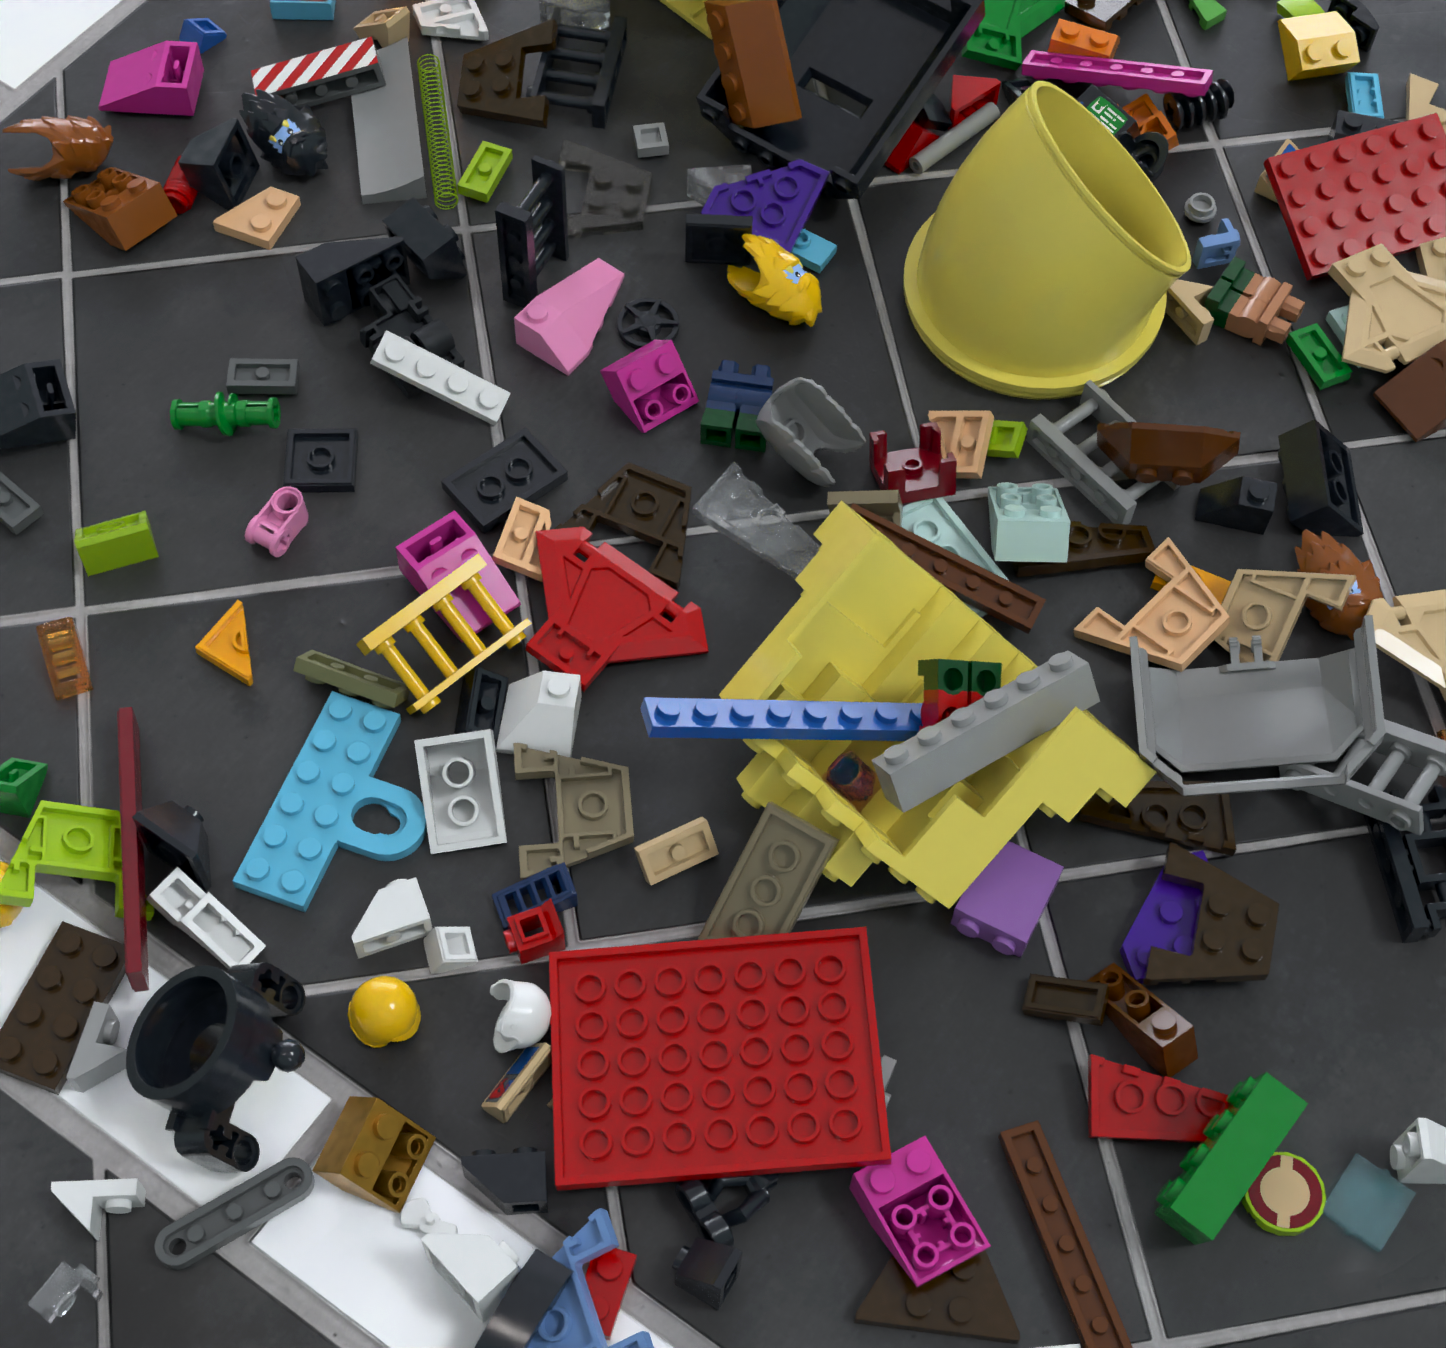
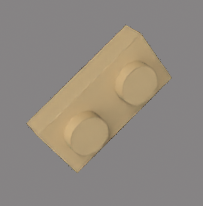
M699 817L634 847L643 875L649 885H654L719 854L708 821L704 817Z

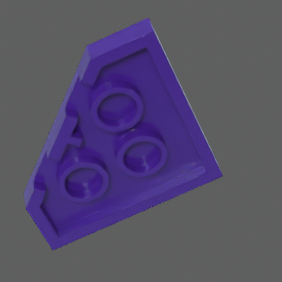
M802 159L789 162L788 166L773 171L770 169L745 176V180L729 185L727 182L714 186L700 214L753 216V235L773 239L785 250L792 253L829 178L830 172Z
M1203 850L1192 853L1208 862ZM1163 868L1119 950L1128 974L1140 984L1143 983L1147 956L1151 946L1188 956L1191 953L1201 891L1197 888L1162 880Z

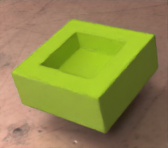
M994 420L987 456L1019 458L1028 430L1024 422Z

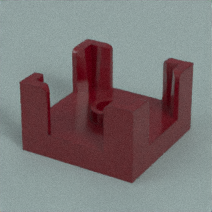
M937 422L920 425L919 447L887 452L886 431L869 433V467L880 490H899L902 504L956 495L957 460L953 452H948L946 458L943 459L941 455V430Z

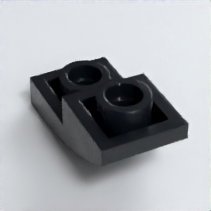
M1331 0L1328 12L1337 11L1355 31L1357 46L1365 52L1370 51L1379 29V25L1371 12L1359 0Z
M932 93L917 115L918 121L923 128L946 131L952 125L951 119L943 104Z

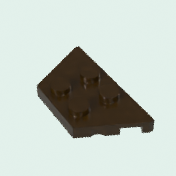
M986 1250L919 1287H916L892 1255L856 1312L854 1323L1010 1344H1018L1020 1341V1332Z

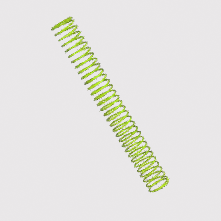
M426 54L418 59L417 67L434 201L438 208L447 210L454 208L458 204V194L440 60L435 55ZM431 55L437 58L438 64L433 62L425 63L422 66L432 63L436 64L437 67L422 69L420 64L424 60L420 63L419 60L424 56ZM433 72L437 73L436 75H430V76L424 75V74H426V73H433ZM427 77H437L435 80H425ZM430 81H437V82H438L437 84H430V85L425 84V83L430 82ZM434 85L439 86L438 88H433V89H428V88H426V87H428V86H434ZM429 90H439L437 93H427ZM431 94H439V95H440V96H438V97H432V98L427 97V96H429V95H431ZM436 98H437V99H441V100H439V101H437V102H429V101H428V100H430V99H436ZM431 103H440L439 106H428ZM435 107H440V108H441L440 110H436V111H431V110H429V109L435 108ZM432 112H442L439 115H430ZM434 116H441V117H442L441 119H436V120L430 119V118H432V117H434ZM438 120H439V121H443V122L440 123V124H432V123H431V122H433V121H438ZM435 125H443L441 128H431ZM429 129H440L444 131L440 133H434L432 131H429ZM436 134H444L442 137H433ZM431 137H432V138H435V139H440V138H442V139H446V140L441 141V142H435V141L431 140L430 138H431ZM437 143H445V144H446V145H443V146H434V145L437 144ZM441 147H442V148H447V149L442 150V151H437V150H435V149L441 148ZM439 152H446V153H447V154H444V155H435L436 153H439ZM438 157H448L447 159L443 160L436 159ZM441 161H447V162H448V163H446V164H436V163L441 162ZM440 166H449L448 168H445V169H439V168H438V167H440ZM435 169H438L439 171H444V170H446V171H449V172H447V173H437V172H435L434 170H435ZM442 175H450L446 178H439ZM441 180H451V181H453L454 183L451 184V183H449V182H439V181H441ZM445 184H450V185H451V186H448V187H440L441 185H445ZM443 189H452V190L447 191V192H442V191H441V190H443ZM439 196H455L454 199H457L454 204L446 206L441 205L436 201L439 200L442 202H450L454 200L452 199L449 201H443L438 199ZM438 205L444 206V207H450V206H453V207H451V208H441V207H439Z

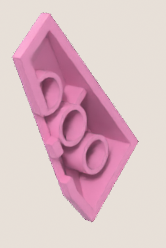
M597 258L539 294L514 317L516 344L569 376L589 356L593 348L595 336L603 326L606 312L612 306L623 282L624 273Z

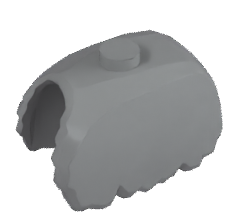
M803 377L792 379L777 388L763 405L756 420L757 427L775 451L804 478L823 487H830V485L836 482L830 472L821 466L814 453L822 449L845 454L856 452L866 442L859 426L852 423L844 408L832 399L831 396L827 395L824 387L817 385L812 379H805Z

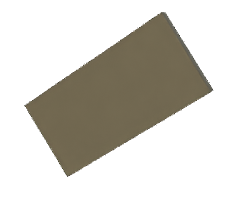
M768 802L698 940L791 933L839 839L777 804Z

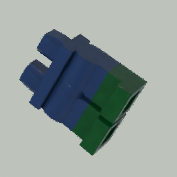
M722 360L718 370H713L706 408L701 420L700 444L731 448L736 415H739L736 425L735 448L765 452L767 440L757 427L756 420L763 405L773 394L774 378H771L769 366L756 364L752 366L751 375L739 373L738 363ZM709 429L725 431L727 433L722 436H715L710 433ZM742 434L761 437L758 440L750 441L745 439Z

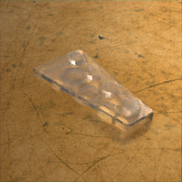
M733 462L693 506V515L796 579L818 553L820 546L799 525L794 526L785 517L786 512L777 503L773 505L762 494L763 489L754 480L750 482L742 474V468Z

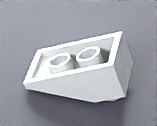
M487 729L414 740L430 853L436 854L507 843L493 730Z

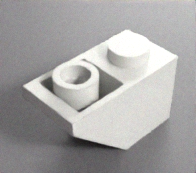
M1417 1118L1396 1139L1390 1148V1163L1392 1168L1397 1170L1399 1183L1446 1184V1127L1427 1118Z

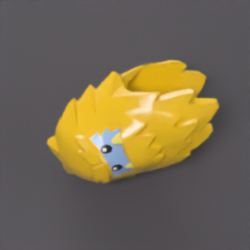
M743 234L742 238L745 241L743 247L754 257L753 259L756 261L760 273L745 266L739 268L728 265L727 279L729 283L737 290L740 296L747 298L751 304L767 311L771 316L789 321V325H798L806 322L808 326L813 327L818 313H822L821 290L818 279L803 269L799 258L785 250L773 239L760 235Z

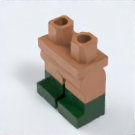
M1234 256L1221 278H1219L1207 296L1204 307L1214 318L1213 324L1242 337L1253 338L1252 342L1260 346L1266 338L1283 344L1292 324L1279 317L1297 322L1305 302L1290 295L1293 285L1286 282L1281 284L1275 278L1262 277L1244 268L1246 261Z

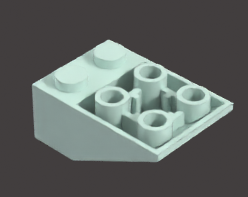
M1009 482L998 483L997 487L988 486L991 546L995 561L1067 563L1070 519L1057 488H1053L1052 485L1045 483H1036L1032 487H1018L1017 484Z

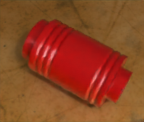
M181 155L177 157L163 187L176 214H183L190 210L198 194V191L189 185L178 162Z

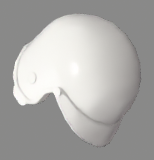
M501 979L491 985V995L498 1000H507L495 1026L493 1037L495 1049L499 1053H505L514 1049L527 1048L539 1042L547 1033L551 1024V1004L546 993L533 983Z

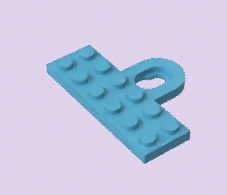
M334 691L331 692L232 881L235 888L306 912L338 847L379 861H395L412 854L422 844L426 836L427 825L424 806L420 799L407 789L373 778L401 723L400 714ZM379 804L388 810L390 816L400 821V827L393 834H372L355 826L353 823L354 815L364 805Z

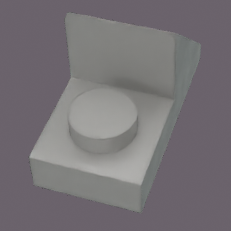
M94 1001L66 1076L71 1086L77 1092L84 1093L126 1069L127 1049L109 1045L114 1044L120 1029V1022L110 1004Z

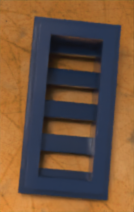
M565 862L549 867L492 894V899L504 931L508 930L507 917L512 916L507 901L514 899L519 913L539 907L547 900L541 902L537 890L544 888L547 900L552 899L557 913L578 906L577 893ZM559 883L562 893L556 895L552 885ZM529 894L533 904L532 907L526 908L522 898L523 895Z

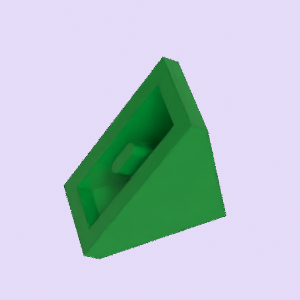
M11 757L0 765V813L30 818L45 779L48 764Z

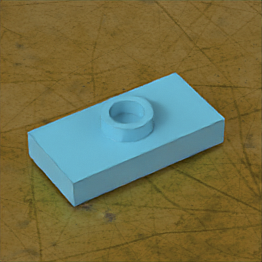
M1347 72L1345 87L1349 112L1384 118L1378 74Z
M803 229L792 254L800 259L803 266L820 274L836 254L837 245Z

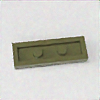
M310 650L296 657L293 671L305 675V679L312 683H328L338 687V691L342 694L366 697L371 699L372 704L385 709L395 708L408 700L410 690L405 683L315 650Z

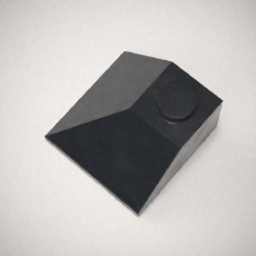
M231 118L192 138L178 162L192 188L228 211L241 204L260 167L239 120Z
M172 800L138 811L132 818L147 850L174 870L176 867L180 868L195 884L207 892L211 887L208 836L202 824L204 821L203 817L192 807L187 805L185 808H182Z

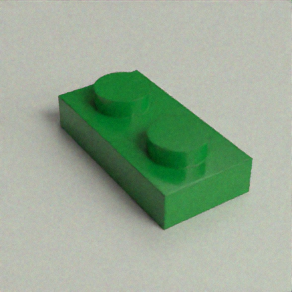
M1317 323L1288 334L1286 343L1320 390L1349 380L1352 370L1347 363L1342 362V356Z

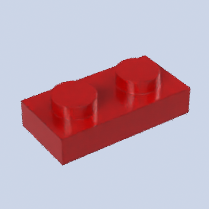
M617 1248L590 1260L585 1275L605 1339L609 1341L637 1260L636 1254Z

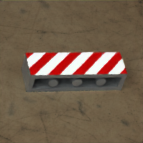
M372 36L251 70L255 95H257L256 90L260 89L273 96L274 94L281 96L300 108L305 104L311 107L386 85L381 61Z

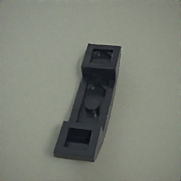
M536 1249L500 1302L475 1348H528L547 1312L555 1306L574 1271L539 1249Z

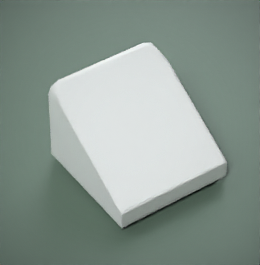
M434 927L423 940L431 974L475 965L478 962L470 927Z

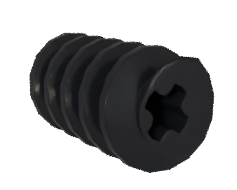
M1225 78L1218 79L1216 82L1212 81L1205 96L1187 97L1183 93L1168 92L1163 97L1164 112L1175 131L1181 130L1183 125L1186 128H1190L1194 122L1197 125H1202L1205 119L1208 122H1214L1216 117L1218 119H1225L1228 109H1231L1234 104L1233 88Z

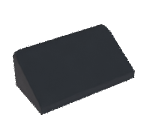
M475 666L465 674L454 734L491 729L493 730L495 744H497L508 683L507 677Z

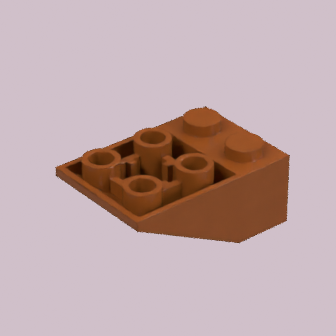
M115 167L102 170L98 173L96 180L90 184L76 187L72 190L71 196L63 201L65 206L107 243L124 251H127L177 217L160 182Z

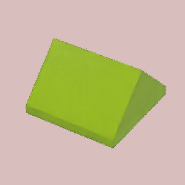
M146 511L75 530L74 543L88 576L159 557Z

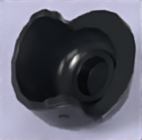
M1121 132L1116 139L1133 157L1150 181L1154 182L1161 175L1168 156L1169 144L1167 139L1158 132H1146L1134 139L1130 132Z

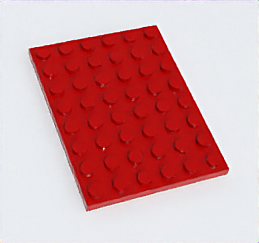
M866 927L549 952L550 1004L552 1013L551 1052L555 1187L557 1191L891 1164L892 1158Z

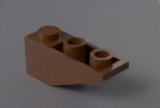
M1113 962L1087 980L1089 982L1108 984L1110 991L1105 1014L1140 1057L1160 1074L1171 1078L1198 1059L1194 1026Z

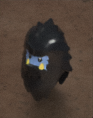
M260 89L256 90L257 95L249 93L241 95L244 110H239L248 127L246 130L249 137L263 151L260 156L262 159L271 162L273 167L280 169L281 173L286 175H309L314 177L317 169H328L325 161L328 156L326 133L324 128L321 127L319 117L313 115L308 104L300 108L281 96L275 94L273 96Z

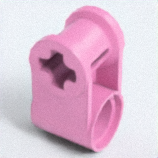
M291 486L282 487L275 491L261 511L249 522L245 531V540L250 544L258 543L269 549L270 554L274 557L282 556L308 522L309 515L301 492Z

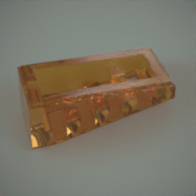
M65 617L38 625L36 630L56 700L93 690L79 632L73 618ZM73 647L71 650L53 654L55 651ZM73 661H77V663L72 664V665H68V666L61 667V668H58V669H57V667H56V666H59V665H63V664H66V663H70V662H73ZM79 673L81 675L80 678L60 683L62 678Z

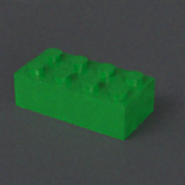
M1267 1072L1255 1078L1249 1076L1244 1082L1239 1081L1226 1098V1101L1231 1104L1229 1108L1225 1109L1221 1115L1216 1114L1205 1127L1203 1134L1208 1138L1197 1149L1192 1147L1179 1165L1184 1170L1181 1176H1178L1173 1182L1169 1180L1155 1199L1160 1205L1154 1214L1194 1245L1214 1240L1308 1105L1305 1100Z

